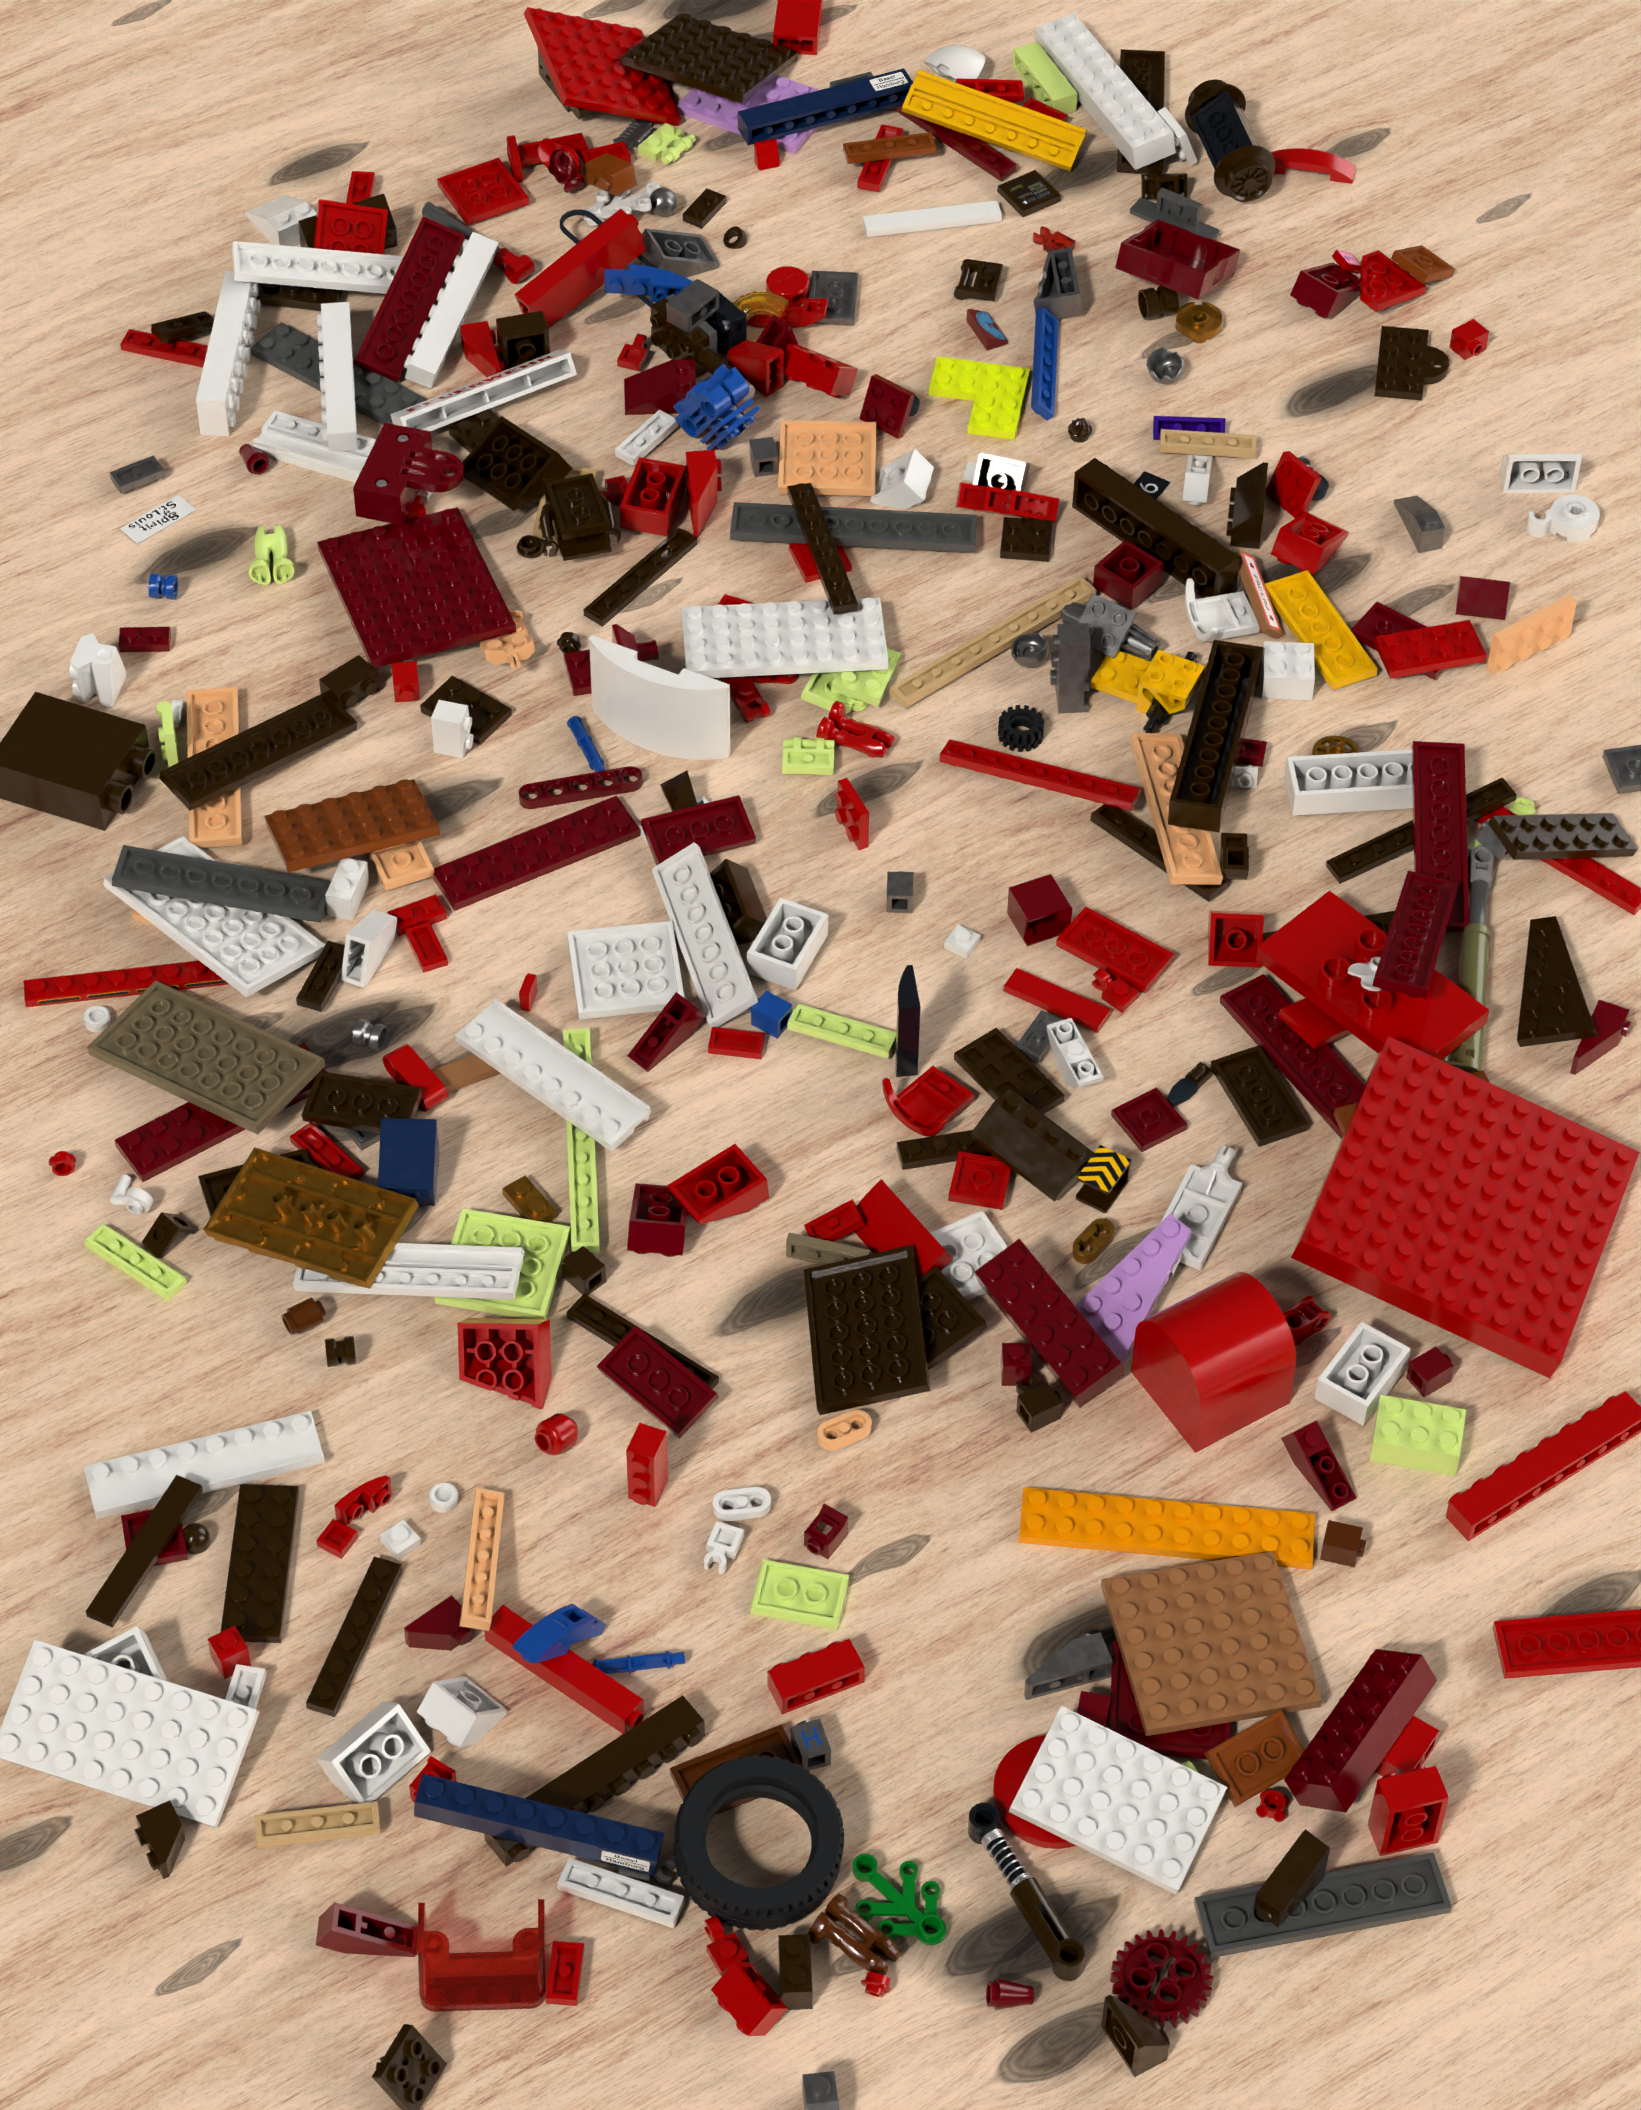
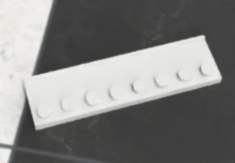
M274 410L262 427V433L258 439L255 438L253 440L252 447L265 453L269 458L356 483L376 439L357 434L358 450L329 452L328 442H323L322 428L327 427V425L323 426L314 421ZM419 490L417 495L421 496L423 503H428L433 492Z
M494 999L491 1005L455 1034L457 1043L611 1152L634 1133V1128L643 1120L646 1122L650 1119L651 1110L647 1104L497 999Z
M397 1243L390 1256L387 1257L388 1259L380 1273L375 1277V1281L370 1289L330 1278L329 1275L299 1267L296 1270L293 1287L295 1291L515 1300L525 1252L522 1247Z
M307 1411L84 1466V1471L97 1520L157 1505L176 1475L202 1485V1493L324 1464L325 1459L312 1413Z

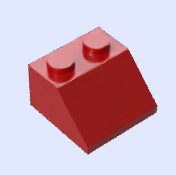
M1209 910L1208 966L1261 968L1262 965L1256 961L1257 946L1263 942L1264 914L1262 912Z

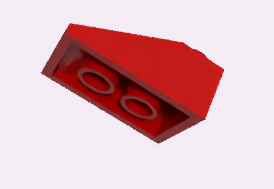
M715 449L686 452V489L693 536L699 538L718 502V492L722 491L721 477H717V474H722L721 460L716 459Z
M1305 512L1280 528L1271 555L1277 557V560L1281 563L1292 564L1298 567L1299 571L1308 570L1310 574L1314 575L1323 569L1346 539L1349 532Z
M733 1144L667 1185L668 1190L699 1225L746 1213L769 1199L767 1178L736 1144Z

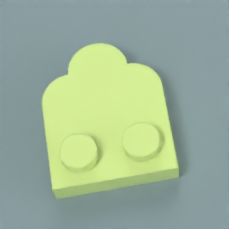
M837 672L813 673L801 695V700L830 711L835 701H840L845 705V714L851 710L863 711L868 707V703L831 691Z

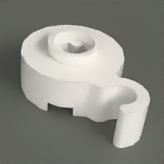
M1572 494L1561 496L1554 501L1551 509L1545 512V518L1542 520L1535 518L1534 512L1530 511L1526 531L1534 537H1544L1548 533H1553L1556 536L1558 533L1561 536L1567 537L1568 542L1586 541L1597 530L1600 517L1599 508L1588 497Z

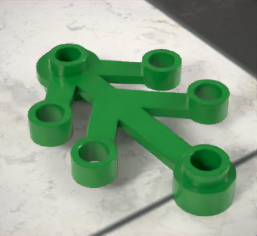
M860 1854L854 1859V1877L859 1881L869 1882L891 1902L872 1903L869 1900H860L856 1904L855 1911L861 1914V1917L869 1921L873 1916H906L913 1922L894 1924L890 1920L881 1921L877 1929L880 1931L883 1928L891 1929V1933L885 1934L891 1940L895 1936L917 1937L920 1942L926 1945H936L944 1940L947 1930L946 1924L937 1916V1900L940 1897V1887L934 1881H927L922 1885L921 1896L925 1901L924 1915L915 1907V1880L918 1877V1866L914 1862L905 1861L900 1865L899 1876L903 1881L902 1895L877 1872V1860L872 1855ZM863 1868H867L870 1870V1872L862 1873L860 1872V1870ZM906 1869H911L914 1871V1873L911 1875H907L903 1871ZM927 1889H933L936 1891V1893L933 1895H929L925 1891ZM861 1908H868L870 1912L864 1914L859 1910ZM931 1928L934 1929L936 1933L929 1934L925 1931Z

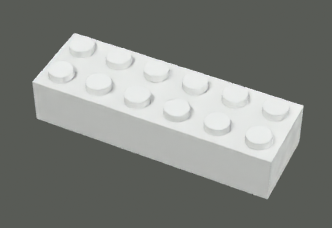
M1412 749L1287 757L1284 779L1292 816L1413 808Z

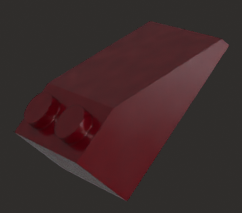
M1334 262L1300 271L1290 296L1297 299L1296 302L1301 306L1310 307L1315 310L1316 315L1322 318L1332 317L1341 313L1360 296V278L1348 271L1342 270Z
M695 359L670 360L625 378V415L655 414L658 410L667 414H678L673 406L678 401L686 398L687 392L696 385Z
M635 1183L629 1219L628 1251H634L638 1254L659 1253L667 1257L683 1256L688 1211L668 1190L667 1186Z

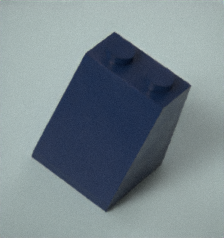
M381 1118L378 1187L415 1198L419 1207L435 1206L440 1156L437 1119Z

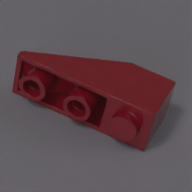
M1317 1420L1281 1438L1295 1466L1331 1511L1357 1499Z

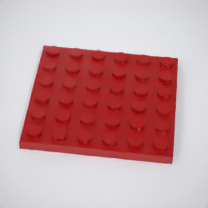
M526 8L524 12L525 19L563 105L663 124L668 123L674 126L680 124L682 118L664 79L621 64L622 55L645 39L642 30L636 27L630 28L619 24L585 19L580 16L565 15L560 12L545 11L540 8Z

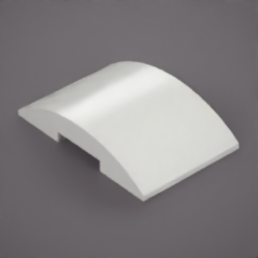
M591 635L589 646L592 709L607 727L625 740L662 755L693 760L729 758L730 684L685 668L682 669L679 675L639 661L637 651Z

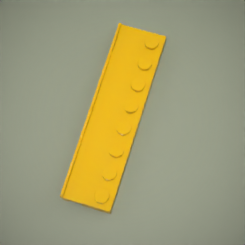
M921 70L917 71L914 82L902 106V112L1069 172H1071L1087 134V129Z

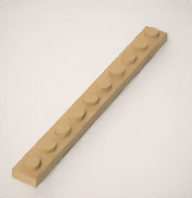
M1082 576L1075 578L892 685L889 694L906 709L1011 647L1018 636L1028 633L1033 634L1060 618L1061 611L1065 605H1069L1071 602L1086 603L1090 600L1092 594H1096L1097 589Z

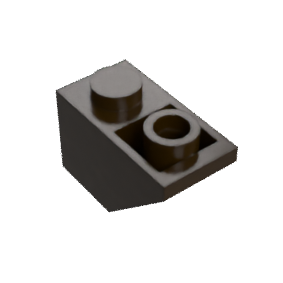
M170 1800L136 1815L138 1828L134 1829L140 1846L147 1845L150 1851L146 1856L152 1870L159 1869L163 1879L170 1876L185 1841L182 1823Z

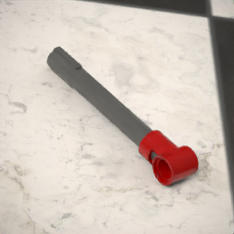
M431 202L425 203L422 209L424 217L466 235L465 239L469 240L472 232H475ZM497 247L493 259L494 265L505 272L506 277L511 283L517 284L535 272V265L529 256L521 255L519 257L507 248L501 249Z

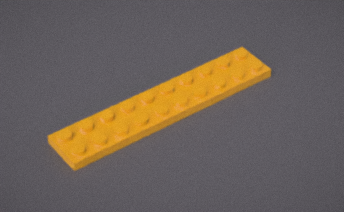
M1023 1487L1019 1543L1213 1561L1273 1551L1277 1566L1312 1569L1315 1514Z

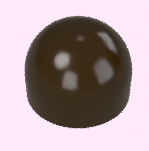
M737 226L731 227L724 235V245L731 249L742 248L747 244V235L741 228ZM738 236L735 242L730 243L731 238Z
M191 1523L183 1529V1538L185 1539L188 1553L199 1554L207 1550L211 1539L209 1531L204 1525Z

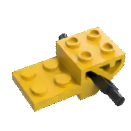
M1158 650L1152 661L1119 651L1115 659L1107 655L1105 656L1091 680L1090 688L1136 703V711L1145 713L1149 718L1143 730L1145 733H1153L1156 726L1164 724L1169 714L1186 708L1204 677L1205 665L1194 662L1197 656L1191 651L1187 652L1185 658H1181Z

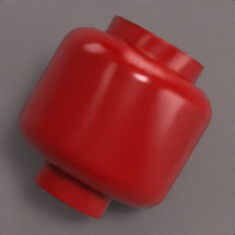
M562 1413L552 1415L540 1422L536 1427L535 1442L542 1452L556 1456L573 1447L578 1440L576 1422Z

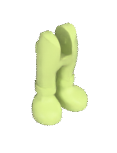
M274 525V534H266L265 526L257 528L254 540L256 560L249 565L248 573L250 578L258 584L269 585L271 582L270 553H273V577L277 584L289 581L294 575L295 566L291 560L287 559V537L282 525Z

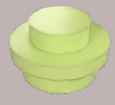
M1521 797L1516 798L1509 808L1516 815H1534L1536 811L1533 801Z

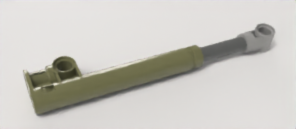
M1482 845L1472 849L1468 867V887L1471 890L1469 925L1464 928L1460 988L1486 1006L1490 930L1486 926L1488 891L1492 887L1493 861L1495 856ZM1484 1026L1442 1059V1061L1467 1073L1482 1071Z

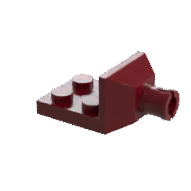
M618 624L612 625V643L637 651L639 661L659 660L656 640L636 643L633 634ZM590 649L565 653L564 663L573 696L591 694Z

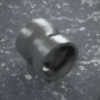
M359 1019L353 1030L352 1043L358 1046L369 1045L371 1050L381 1051L387 1038V1026L382 1024L372 1025L368 1020Z

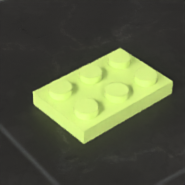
M887 648V670L837 672L831 691L839 692L841 695L850 696L853 699L878 707L900 660L901 653Z

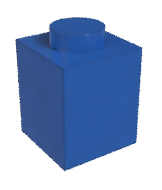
M765 991L760 998H757L758 1003L750 1007L751 1025L778 1039L787 1029L788 1020L793 1012V1005Z

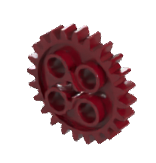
M1163 1929L1159 1930L1158 1937H1154L1150 1930H1148L1145 1940L1136 1934L1134 1945L1126 1941L1124 1951H1117L1116 1959L1118 1961L1112 1962L1111 1970L1114 1972L1111 1973L1110 1982L1115 1983L1112 1986V1994H1119L1118 2000L1125 2004L1127 2003L1128 2006L1148 2017L1153 2022L1154 2020L1158 2021L1161 2029H1164L1165 2021H1170L1171 2025L1177 2028L1179 2018L1188 2024L1189 2013L1198 2017L1199 2007L1206 2008L1208 2000L1206 1997H1211L1212 1988L1210 1986L1213 1983V1976L1210 1975L1212 1966L1211 1964L1204 1963L1206 1953L1196 1954L1198 1944L1195 1943L1187 1946V1936H1184L1180 1941L1176 1940V1931H1173L1169 1938L1165 1937ZM1156 1956L1162 1959V1961L1154 1962L1149 1958ZM1175 1958L1176 1960L1168 1969L1167 1977H1163L1169 1961ZM1177 1972H1186V1973H1188L1190 1976H1188V1977H1181V1976H1179V1975L1176 1974V1973H1177ZM1156 1980L1160 1981L1153 1999L1148 2000L1147 1998L1155 1990ZM1135 1981H1143V1982H1145L1147 1985H1145V1986H1137V1985L1134 1984L1133 1982H1135ZM1170 1996L1174 1999V2001L1167 2002L1164 2001L1161 1997Z

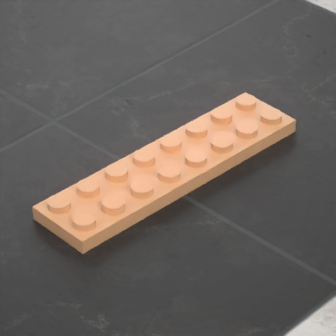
M237 687L186 690L188 758L239 734ZM241 786L189 811V843H193L198 848L243 845Z
M1132 733L1130 738L1131 747L1170 884L1221 885L1223 875L1210 831L1168 825L1169 802L1184 750L1181 734Z

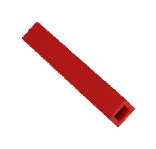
M504 1605L492 1616L489 1631L484 1630L486 1642L622 1734L643 1721L645 1714L644 1703L641 1697L571 1650H568L565 1655L539 1663H530L521 1657V1653L512 1647L533 1625Z

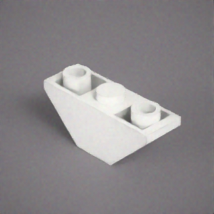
M1072 1018L1046 1026L1055 1065L1066 1085L1080 1088L1103 1081L1104 1077Z

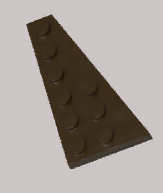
M1557 917L1531 919L1517 1035L1519 1046L1524 1047L1597 1037L1598 1035Z

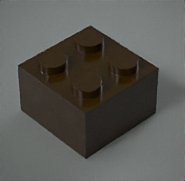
M543 311L496 319L497 344L500 349V361H503L505 370L550 353L549 329Z

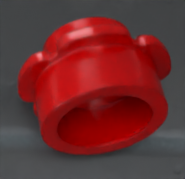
M59 1151L50 1157L49 1165L52 1166L54 1174L67 1176L74 1171L76 1157L73 1154Z
M867 1972L865 1980H861V1984L866 1986L865 1993L869 1995L883 1997L884 1993H890L891 1991L889 1987L891 1979L885 1975Z

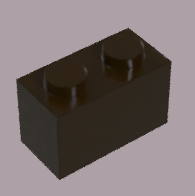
M358 655L320 678V692L322 694L327 691L346 710L379 689L378 671Z
M810 1934L778 1935L780 1999L787 2006V2010L812 2009Z

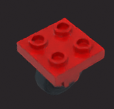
M1285 451L1281 455L1265 493L1290 515L1297 518L1306 512L1311 500H1321L1325 497L1329 484L1312 467H1308L1290 451Z

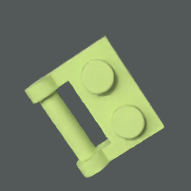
M167 701L158 703L156 707L162 727H158L159 741L163 744L161 745L162 759L168 760V766L170 767L179 763L178 745L173 722L172 705Z

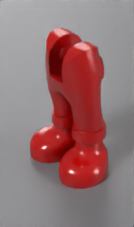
M835 701L830 709L828 718L824 717L821 720L816 737L824 738V740H834L839 746L857 750L872 758H883L887 753V749L893 745L895 737L876 726L857 722L852 718L848 719L845 716V705L840 701Z

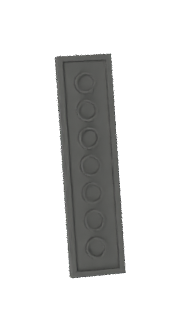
M281 322L251 347V354L321 392L320 378H324V376H320L319 362H324V360H319L318 346L323 344H319L318 341ZM353 360L356 411L382 425L384 423L393 424L390 414L427 400L380 374L372 373L354 365Z
M127 845L122 847L112 877V886L319 923H321L326 907L325 895L331 881Z
M1434 1852L1326 1872L1322 1881L1279 1927H1276L1271 1922L1262 1920L1256 1913V1910L1253 1909L1256 1894L1263 1884L1199 1896L1194 1899V1906L1210 1958L1447 1914L1451 1912L1452 1908Z

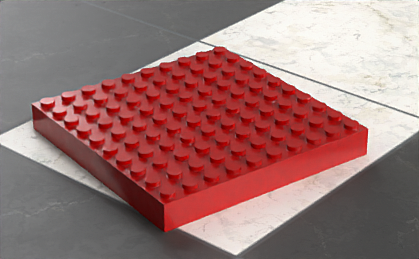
M1388 1036L1377 1055L1291 1258L1547 1378H1551L1563 1359L1640 1152Z

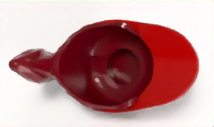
M544 138L539 144L538 156L548 168L549 173L555 177L558 183L565 184L564 191L566 193L581 189L585 185V179L580 173L581 161L576 151L569 145H560L549 138Z

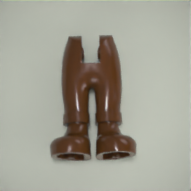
M840 1893L837 1894L828 1903L825 1913L821 1912L808 1932L810 1934V1943L818 1944L825 1938L830 1939L833 1945L839 1947L860 1967L869 1972L886 1975L889 1971V1966L876 1953L879 1952L886 1959L896 1962L902 1955V1952L888 1936L861 1917V1914L855 1910L851 1912L848 1907L849 1902L847 1898ZM840 1921L841 1923H843L845 1928L855 1933L863 1941H859L858 1939L853 1937L851 1934L847 1932V1930H845L841 1926L839 1927L835 1922Z

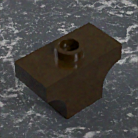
M1187 173L1142 174L1141 198L1157 200V193L1161 188L1187 197Z

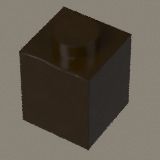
M584 1246L575 1252H570L562 1261L563 1278L582 1295L586 1294L588 1296L606 1283V1266Z

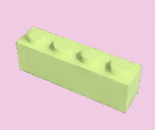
M1037 41L1013 48L1012 66L1040 102L1065 114L1075 112L1077 101L1079 100L1078 93L1068 82L1066 76L1060 72L1057 64L1050 59L1047 51Z

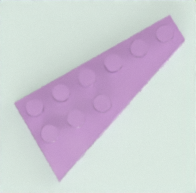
M1171 1213L1075 1305L1121 1361L1122 1365L1124 1361H1127L1131 1353L1130 1350L1134 1344L1138 1323L1149 1318L1162 1288L1166 1286L1169 1280L1170 1272L1175 1263L1180 1259L1192 1235L1191 1230Z

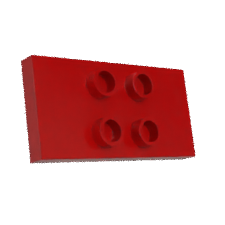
M1330 890L1257 946V962L1377 1053L1381 1050L1386 1038L1390 1036L1442 1060L1486 1025L1488 1021L1489 1009L1436 969H1434L1426 999L1420 997L1413 998L1407 994L1395 991H1368L1364 989L1360 984L1361 978L1348 974V968L1355 963L1367 964L1371 958L1381 957L1388 934Z

